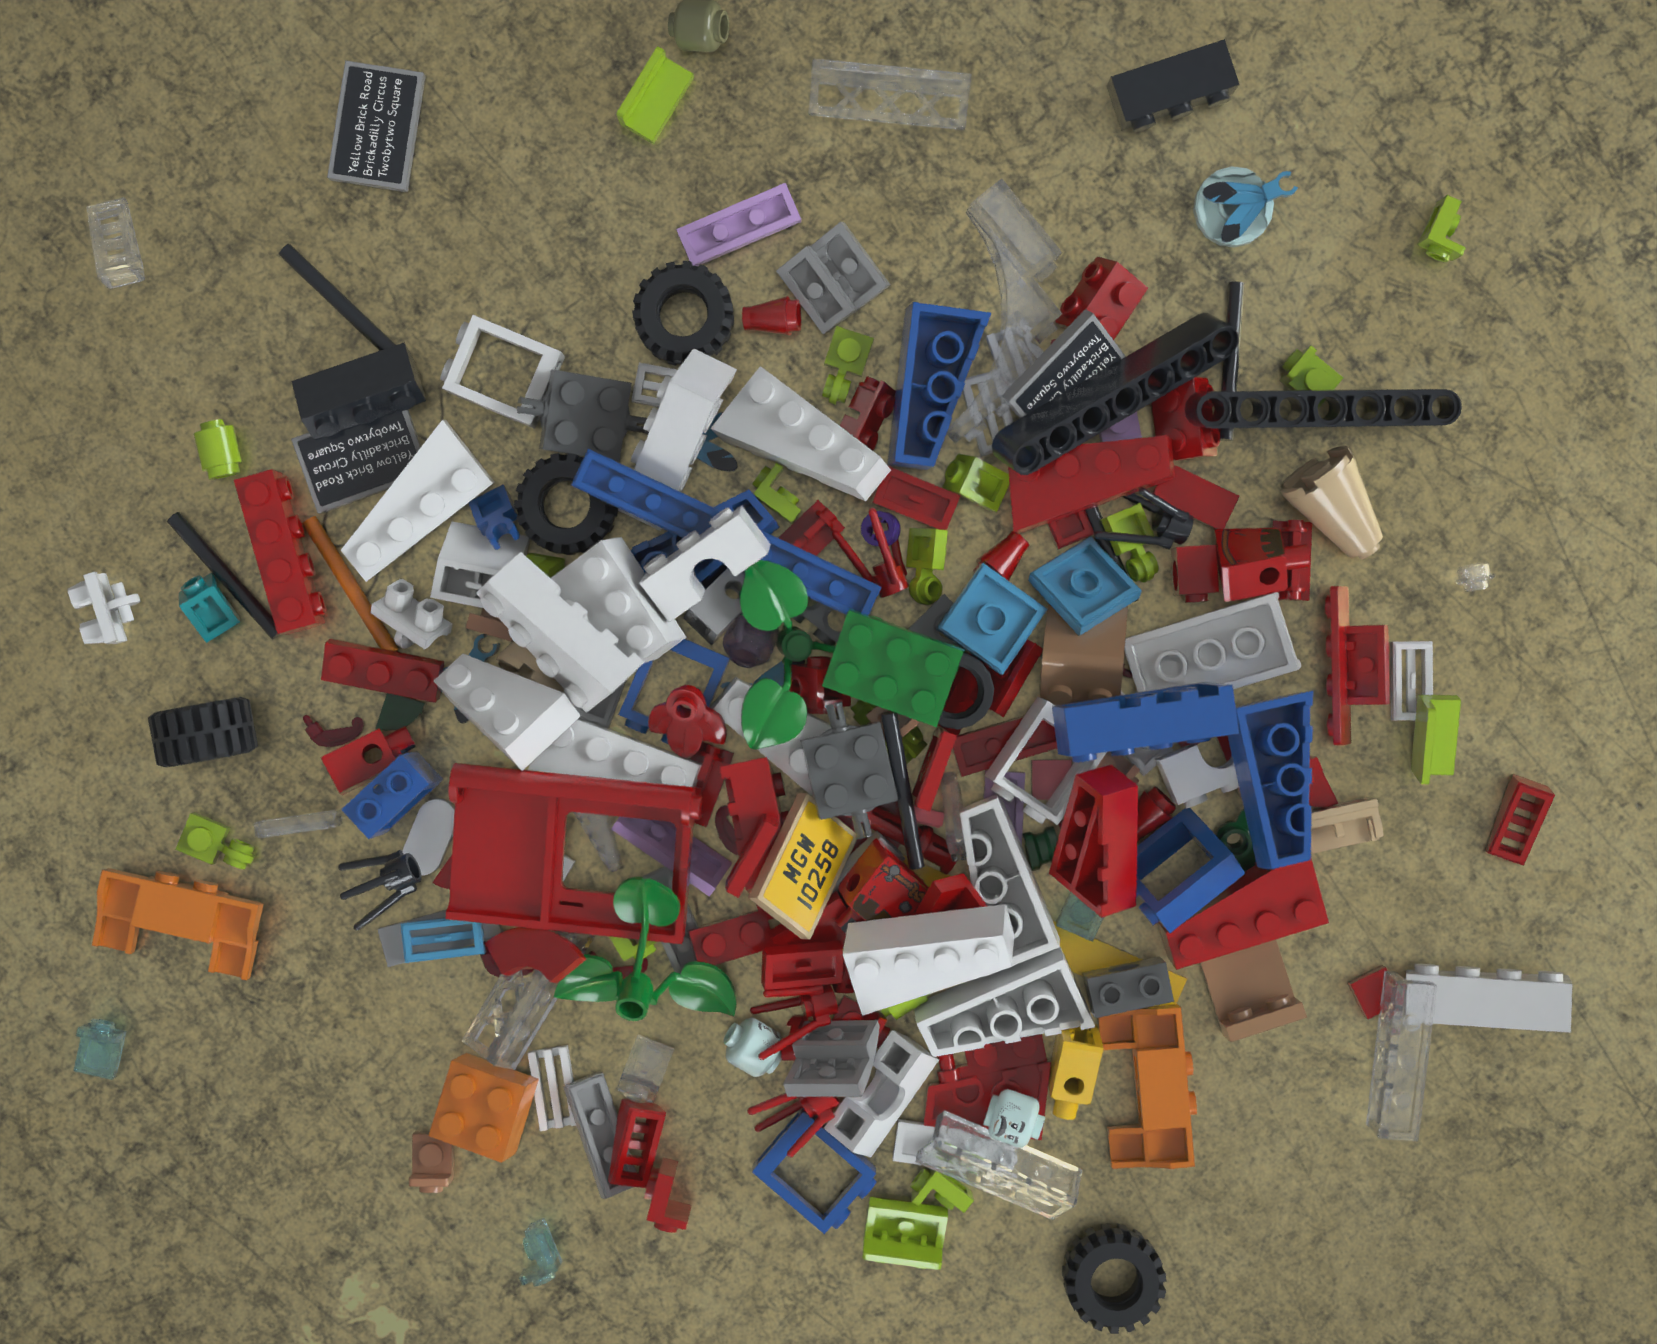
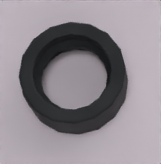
M963 652L958 667L967 669L976 678L978 685L977 698L973 705L965 711L950 713L943 710L938 725L944 728L962 729L973 726L985 717L993 702L994 686L991 674L978 659L966 652Z

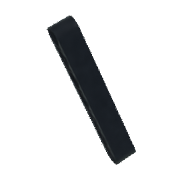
M1209 313L1198 314L1002 428L993 439L992 452L996 458L1020 475L1031 474L1227 359L1238 346L1239 334L1234 327Z
M1452 390L1201 391L1194 393L1188 398L1184 410L1186 418L1191 424L1204 428L1449 425L1455 422L1461 414L1462 404L1459 396ZM1438 397L1441 401L1442 409L1439 415L1435 416L1432 405ZM1286 398L1290 402L1291 411L1288 417L1283 419L1279 412V406ZM1325 398L1329 404V411L1322 419L1318 414V404ZM1363 398L1367 409L1364 416L1360 418L1356 412V405ZM1401 398L1404 402V412L1400 417H1397L1394 406L1397 399ZM1207 399L1211 400L1214 404V414L1209 420L1204 419L1201 412L1202 405ZM1249 399L1252 403L1253 411L1251 416L1245 420L1241 415L1240 408L1243 401Z

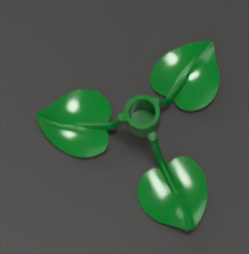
M758 560L745 569V576L740 591V608L746 621L760 630L772 631L784 622L783 629L776 638V646L779 652L784 655L782 660L784 665V682L781 687L772 679H760L749 688L744 697L741 708V727L747 745L754 750L786 743L794 739L802 731L807 719V708L805 701L799 694L788 691L791 686V663L807 659L812 650L833 654L836 647L812 641L808 633L799 627L792 626L790 618L802 614L807 608V590L801 579L792 571L766 560Z
M631 877L624 880L616 889L613 899L614 910L621 920L628 923H641L633 973L623 979L622 973L620 971L613 972L612 965L606 959L583 954L586 960L558 982L554 993V998L587 1002L617 1000L615 1005L617 1014L629 1021L644 1019L647 1015L649 1004L656 1005L659 996L668 986L672 999L677 1004L691 1010L720 1012L734 1017L737 1005L736 992L729 977L720 968L705 962L692 961L686 963L682 968L681 974L671 972L653 991L651 979L648 975L641 972L649 924L655 926L672 924L680 913V902L671 889L650 878L644 879L643 877Z

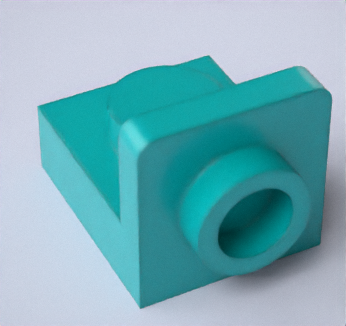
M212 573L203 578L201 575L195 576L182 585V591L178 593L179 607L206 643L240 623V616L217 587V579Z

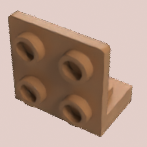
M1276 940L1200 963L1222 1034L1230 1042L1307 1018L1303 1003L1294 997Z

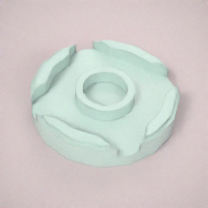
M1232 166L1217 170L1204 180L1195 195L1193 212L1198 228L1207 239L1220 246L1235 248L1250 244L1263 234L1272 219L1273 200L1265 203L1258 216L1238 239L1226 243L1221 239L1223 226L1239 205L1213 203L1206 199L1202 193L1205 187L1216 182L1244 183L1259 187L1266 184L1265 181H1262L1260 177L1255 175L1256 173L1247 168Z

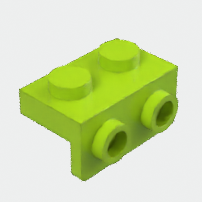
M870 1197L864 1230L862 1258L882 1264L890 1263L920 1269L940 1270L948 1221V1208L929 1204L917 1206L913 1202Z

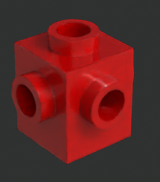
M811 656L807 657V664L792 665L791 686L789 690L803 698L807 707V713L828 714L825 705H834L836 702H842L843 707L851 706V696L822 686L831 657Z

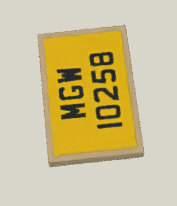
M798 793L748 898L801 939H811L857 840L856 833L837 817L820 820L814 798L807 793Z

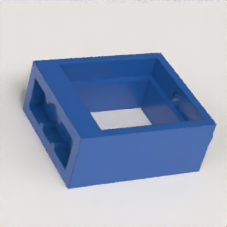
M684 639L670 650L714 669L703 693L706 706L710 708L731 658ZM654 660L645 662L638 668L618 714L627 718L625 726L643 734H646L648 731L649 716L634 710V706ZM663 734L660 741L668 744L667 734Z
M418 751L404 753L397 757L341 810L368 839H372L387 833L444 779Z
M1184 808L1137 846L1136 898L1139 897L1143 902L1139 909L1153 926L1160 922L1169 933L1178 928L1245 874L1232 852L1191 808ZM1193 839L1211 860L1158 901L1140 880Z
M802 1108L753 1163L752 1173L825 1234L831 1226L838 1229L851 1213V1210L847 1207L857 1196L863 1199L872 1190L877 1182L873 1178L876 1175V1166L865 1156L850 1151L824 1129L825 1123L815 1135L860 1173L824 1215L773 1172L787 1156V1151L818 1118L817 1115L810 1118L804 1108Z

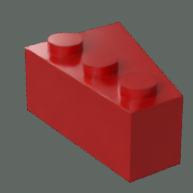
M1110 764L1076 774L1049 874L1101 918L1136 906L1138 785Z

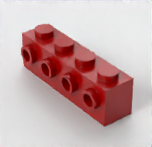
M270 469L233 480L277 634L289 635L326 624L323 614H326L325 602L321 592L316 591L312 576L315 575V567L310 554L305 553L301 538L304 537V529L298 514L294 515L290 500L294 496L288 477H283V473Z

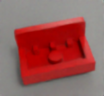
M1096 257L1084 269L1082 279L1073 293L1063 301L1060 312L1055 318V323L1067 329L1087 309L1096 316L1111 338L1115 340L1148 290V287L1119 262Z
M1194 377L1152 402L1155 435H1168L1172 439L1174 462L1199 457H1214L1218 454L1217 447L1220 444L1219 429L1194 426L1186 418L1184 410L1186 401L1194 393L1214 391L1213 387L1209 384L1208 378ZM1209 399L1203 403L1201 409L1202 416L1206 420L1213 416L1212 407H1214V404Z
M663 1157L660 1168H652L646 1187L644 1199L651 1200L647 1221L654 1222V1227L659 1230L675 1233L677 1229L686 1230L692 1205L669 1199L679 1161Z

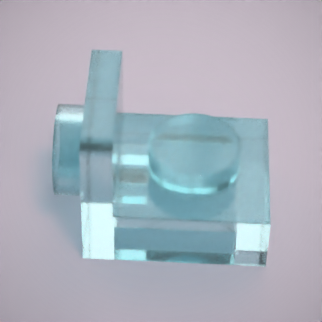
M1070 892L1056 920V926L1093 942L1104 917L1101 918Z
M92 1019L91 1023L78 1027L76 1036L81 1037L73 1071L110 1080L116 1078L127 1031L115 1029L116 1024L114 1022L102 1019Z
M542 1218L530 1223L524 1233L526 1236L523 1238L525 1252L531 1261L536 1260L537 1264L523 1269L518 1278L521 1286L533 1282L534 1286H539L551 1281L556 1277L555 1272L558 1271L563 1262L546 1220Z

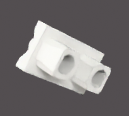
M97 572L83 575L85 581L79 582L67 590L74 609L93 605L97 619L79 624L83 642L85 644H119L127 641L122 623L134 620L130 606L141 602L139 595H126L123 582L113 584L110 587L106 573L97 574Z
M399 579L387 587L383 598L372 604L371 614L396 630L394 642L399 647L406 649L415 643L426 649L438 637L450 634L452 623L443 618L444 606L434 599L427 598L421 602L413 598V585L404 579Z

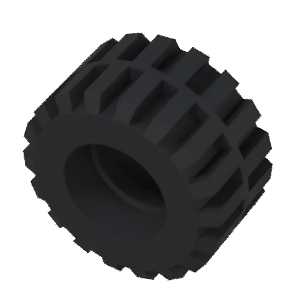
M673 261L666 263L667 267L659 270L657 267L651 271L652 276L648 280L644 278L639 285L641 288L639 293H635L633 300L635 307L632 310L636 331L645 347L659 360L663 359L668 364L674 366L676 364H683L693 348L708 356L720 353L722 345L725 342L728 343L731 336V328L734 326L731 297L721 278L716 273L712 274L709 272L708 267L702 264L699 267L692 265V261H683V264L675 265ZM679 293L695 294L704 301L707 307L705 324L700 330L688 336L673 335L661 323L660 312L664 303L670 297Z
M556 453L551 454V457L544 460L541 458L534 462L536 464L535 467L525 471L523 474L525 478L522 484L518 483L516 492H518V498L514 500V509L518 511V517H516L518 523L523 527L524 533L530 540H533L538 546L548 551L565 555H575V553L579 552L585 553L601 540H605L604 537L608 532L611 533L614 527V519L618 515V508L588 494L590 508L587 516L581 523L571 528H562L554 525L545 514V498L556 484L564 481L573 482L583 457L573 453H567V455Z
M236 697L158 711L148 717L156 765L165 768L244 754L258 747L250 700L247 698Z
M1109 1223L1101 1224V1230L1094 1231L1093 1227L1085 1230L1087 1236L1083 1239L1077 1236L1072 1242L1074 1245L1073 1250L1067 1249L1064 1256L1066 1266H1062L1063 1284L1074 1311L1078 1312L1079 1317L1085 1323L1090 1321L1094 1329L1102 1332L1103 1327H1107L1110 1334H1119L1120 1327H1125L1127 1333L1135 1331L1134 1324L1138 1321H1141L1143 1326L1150 1322L1148 1314L1151 1311L1155 1314L1158 1313L1161 1308L1158 1300L1159 1298L1165 1299L1166 1289L1163 1285V1282H1167L1166 1273L1154 1247L1148 1239H1144L1139 1231L1135 1229L1130 1231L1123 1224L1117 1223V1228H1111ZM1111 1259H1124L1131 1262L1136 1268V1276L1132 1286L1125 1293L1108 1297L1100 1295L1093 1290L1091 1280L1099 1265Z

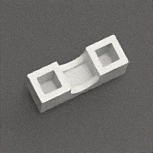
M740 506L733 512L729 507L725 508L709 521L712 527L700 535L696 530L689 533L676 544L679 550L667 558L662 553L644 566L646 573H644L640 585L668 622L702 600L705 588L697 579L694 571V566L704 559H717L723 562L734 576H737L768 554L770 543L743 506Z
M1190 744L1155 759L1172 802L1177 805L1184 803L1185 808H1190L1207 801L1206 793L1221 788L1222 793L1239 788L1232 756L1224 765L1211 767L1203 760L1198 746Z
M892 1030L875 1054L873 1066L876 1068V1073L870 1085L864 1090L862 1097H845L834 1113L836 1117L828 1121L824 1129L850 1151L872 1157L939 1059L932 1057L930 1052L912 1038Z

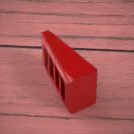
M1513 774L1506 788L1485 851L1491 855L1524 866L1555 797L1553 791L1544 784ZM1523 792L1535 796L1534 803L1522 799ZM1516 807L1531 812L1529 818L1514 813ZM1509 823L1525 827L1524 833L1509 829ZM1503 837L1520 842L1519 848L1501 843Z
M629 1099L621 1100L608 1178L610 1184L646 1189L666 1112L659 1105ZM636 1117L646 1118V1123L637 1122L635 1119ZM632 1132L644 1133V1138H631ZM628 1148L642 1150L641 1156L627 1154ZM624 1164L639 1166V1172L624 1171L623 1166Z

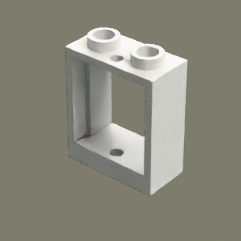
M472 315L470 322H464L459 329L456 344L460 346L454 360L449 358L444 365L440 380L444 381L442 389L454 396L535 429L540 416L518 414L516 408L459 385L481 331L542 356L525 398L543 400L548 390L551 369L560 371L565 359L564 354L552 347ZM521 405V407L533 408L532 405Z
M1037 697L984 776L994 782L991 788L993 792L1010 803L1014 797L1025 803L1026 806L1023 812L1040 824H1043L1047 818L1058 825L1065 815L1076 774L1096 769L1107 752L1096 753V760L1074 762L1046 805L1005 778V774L1042 719L1054 727L1052 706L1055 705Z

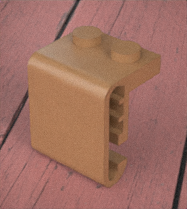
M1048 603L1042 655L1040 698L1049 701L1053 705H1063L1121 695L1128 606L1078 636Z

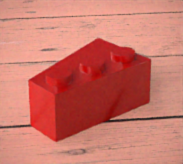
M767 757L719 767L721 777L725 779L729 800L727 805L733 820L738 856L743 851L762 815L767 813L778 820V829L745 886L749 894L789 811H781L779 801L780 796L786 795L781 772L774 773Z

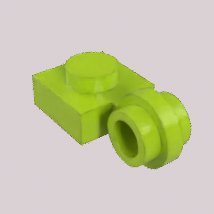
M836 326L824 362L825 366L838 370L837 376L828 375L822 393L823 397L829 398L828 403L836 405L837 401L845 403L852 382L845 379L846 373L862 377L874 341L873 337Z
M1141 503L1101 519L1106 532L1154 536ZM1110 541L1116 556L1127 551L1131 552L1130 559L1126 561V569L1133 581L1145 583L1152 580L1154 574L1158 573V562L1150 551L1145 552L1144 544Z
M909 528L906 567L916 568V575L909 584V593L919 604L930 605L938 600L942 594V584L933 574V570H944L948 534L946 530Z
M195 812L190 813L175 849L211 865L216 864L219 854L222 852L225 854L223 862L239 869H245L248 863L252 864L255 857L252 853L253 845L234 838L231 839L230 844L225 842L231 827Z

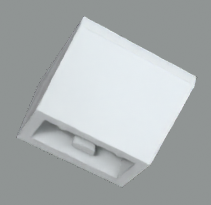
M452 521L438 556L430 598L483 608L481 598L476 592L520 552L526 556L530 539L525 535H520L519 539L515 541L511 534H505L499 539L501 548L495 550L486 535L483 536L477 526Z

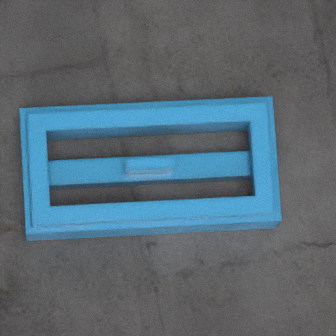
M446 917L400 923L405 963L485 954L484 932L481 923L445 919ZM472 924L473 930L417 937H411L410 933L411 930ZM474 939L475 946L413 953L412 950L414 945Z

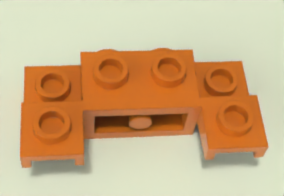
M111 868L102 870L97 889V917L92 946H103L132 954L135 952L140 928L205 943L213 942L208 972L240 977L242 980L250 979L259 941L256 940L264 903L230 896L227 892L218 891V884L209 881L194 880V885L179 882L180 876L174 873L156 871L155 876L146 877Z
M1178 1004L1151 1006L1099 1017L1098 1026L1103 1050L1132 1049L1139 1124L1107 1127L1112 1169L1134 1167L1177 1169L1195 1167L1191 1115H1197L1195 1092L1188 1091L1187 1076L1193 1075L1194 1070L1192 1054L1190 1051L1185 1052L1181 1007Z

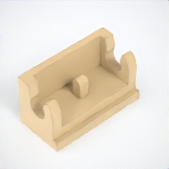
M1364 797L1329 807L1312 809L1311 854L1380 840V837H1383L1384 834L1377 798Z

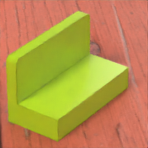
M657 46L616 113L620 125L654 145L694 79V74L668 59L665 50Z
M1418 695L1411 770L1420 784H1429L1430 775H1454L1461 699L1458 695Z

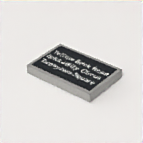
M345 60L327 175L330 181L408 192L426 77L423 72Z
M1085 309L1002 395V398L1016 415L1021 418L1126 356L1096 316Z
M409 410L390 413L376 418L373 422L355 425L329 437H320L314 440L310 433H306L291 439L318 514L387 491L422 447Z

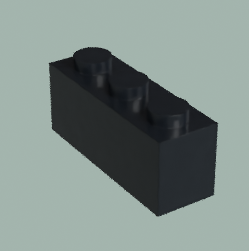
M1225 39L1111 76L1107 89L1121 131L1132 127L1133 132H1139L1156 125L1155 119L1170 115L1171 120H1175L1193 113V107L1207 103L1209 108L1224 104L1231 100L1230 95L1235 92L1240 84Z
M405 342L291 381L301 421L314 440L320 437L333 436L341 430L358 424L373 422L376 418L396 411L408 410L414 405L426 401L416 362Z

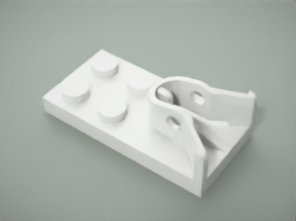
M1279 593L1267 594L1125 638V654L1137 691L1144 692L1199 682L1233 685V689L1299 670L1301 662L1297 659L1278 601Z

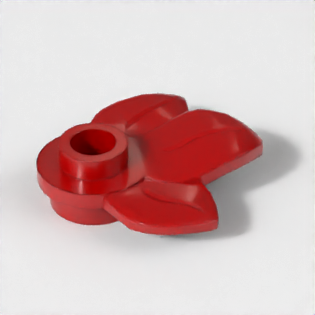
M683 685L672 690L666 702L654 706L649 714V730L657 734H667L671 750L682 758L686 759L695 755L701 747L702 740L715 744H725L727 729L721 714L706 706L703 693L695 686ZM681 704L687 705L690 709L683 707Z

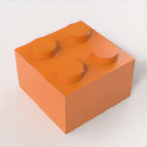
M468 1053L451 1060L428 1136L495 1161L504 1162L517 1152L539 1079Z

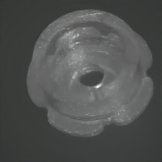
M1489 562L1465 565L1457 568L1459 579L1456 580V584L1464 585L1466 592L1488 588V579H1493L1496 575L1491 573Z

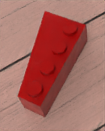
M1168 435L1081 444L1028 475H1020L1008 466L1014 532L1024 533L1122 496L1136 493L1142 487L1147 489L1175 479L1172 439Z
M1312 858L1309 861L1275 869L1258 868L1255 862V866L1246 870L1242 877L1171 933L1158 922L1167 957L1174 968L1178 970L1328 924L1329 920Z

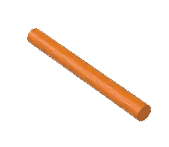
M313 516L304 521L302 525L379 648L399 651L398 646L383 622L371 614V603L317 517Z

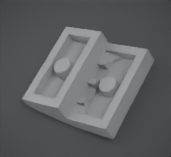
M839 222L811 246H806L776 270L822 334H826L890 286L885 276L844 222Z
M878 1020L831 1021L830 1025L819 1027L795 1041L792 1048L796 1059L783 1083L787 1097H862L876 1054L880 1028ZM804 1021L802 1027L812 1021Z

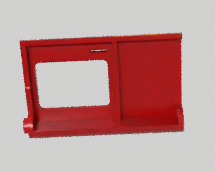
M454 763L450 773L448 792L450 802L455 803L450 897L445 919L639 940L641 923H628L618 917L613 906L615 893L568 888L563 884L567 814L570 812L667 821L675 825L676 839L672 891L679 899L680 913L678 918L670 925L655 926L649 924L647 941L683 943L687 920L694 819L700 820L702 811V796L696 795L695 787Z

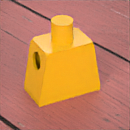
M1094 1024L1095 1028L1081 1030L1080 1027L1061 1030L1062 1034L1055 1035L1048 1086L1050 1097L1055 1099L1052 1113L1056 1117L1073 1120L1076 1118L1079 1104H1091L1103 1053V1044L1097 1024Z

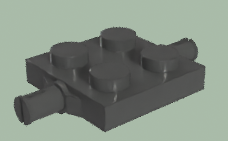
M551 369L548 390L543 400L522 396L518 399L520 404L533 406V408L517 406L518 414L540 416L542 432L539 449L573 453L585 456L587 450L591 449L605 457L620 462L622 442L627 431L649 434L648 431L643 429V426H637V423L645 424L647 418L630 415L628 406L632 385L630 382Z
M836 702L834 705H825L831 729H828L820 736L800 741L818 818L823 820L839 815L852 816L856 839H862L864 835L866 837L873 835L867 812H870L879 805L898 801V796L881 723L873 722L861 726L847 725L842 706L843 703Z

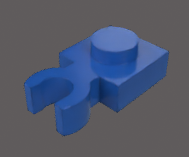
M504 484L469 502L477 527L483 536L486 535L495 550L501 548L499 539L505 534H511L515 541L519 539L520 533L513 521L517 520L518 514L516 509H514L511 496Z

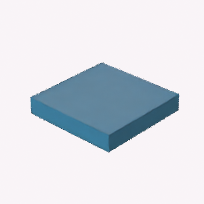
M1091 536L1031 572L1028 580L1078 636L1139 599L1142 592Z
M981 563L936 630L999 675H1003L1047 611V608L990 567Z

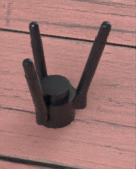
M1142 487L1138 492L1144 498L1135 493L1122 497L1135 504L1141 503L1142 508L1156 514L1153 519L1152 529L1157 531L1158 536L1096 531L1094 533L1096 539L1158 545L1170 550L1173 542L1182 545L1188 539L1194 519L1188 512L1174 507Z
M399 850L385 856L354 860L338 865L340 871L385 865L384 868L380 869L379 877L340 894V899L342 900L349 899L381 885H384L389 891L396 890L395 893L355 923L353 926L354 930H361L405 895L417 891L416 884L421 882L422 875L420 867L412 854H403Z

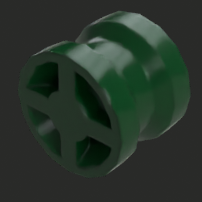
M1054 826L1045 827L1041 833L1033 834L1030 831L1022 833L1027 859L1032 871L1040 870L1043 864L1052 863L1058 841Z

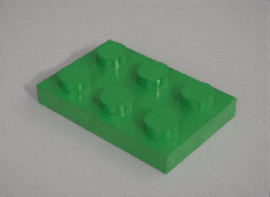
M849 609L822 686L937 727L964 649Z

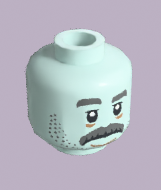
M752 1017L744 1020L739 1025L734 1023L726 1032L723 1044L727 1045L726 1059L729 1063L753 1077H759L764 1073L770 1074L777 1068L782 1059L781 1050L764 1060H760L758 1055L780 1041L781 1035L776 1030Z
M1006 1089L999 1096L993 1094L983 1125L989 1127L988 1133L992 1139L1022 1148L1028 1144L1030 1137L1038 1140L1045 1116L1038 1114L1040 1106L1037 1099Z

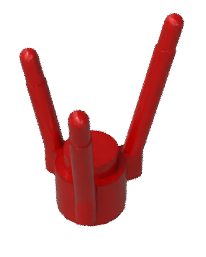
M870 508L868 511L884 560L872 567L875 574L871 575L838 530H833L832 536L864 579L882 587L879 596L884 598L909 587L906 579L908 573L903 563L899 540L891 545L892 558L875 508Z
M831 984L773 989L763 992V995L767 998L799 997L751 1007V1014L767 1013L801 1006L805 1018L813 1017L814 1020L760 1052L758 1058L764 1060L815 1029L831 1024L830 1015L838 1013V1005Z
M784 1093L748 1108L747 1113L754 1115L793 1099H799V1101L757 1124L754 1127L756 1132L776 1124L804 1108L810 1118L815 1115L819 1116L787 1151V1156L791 1158L825 1123L836 1117L832 1109L840 1104L837 1097H787V1094Z

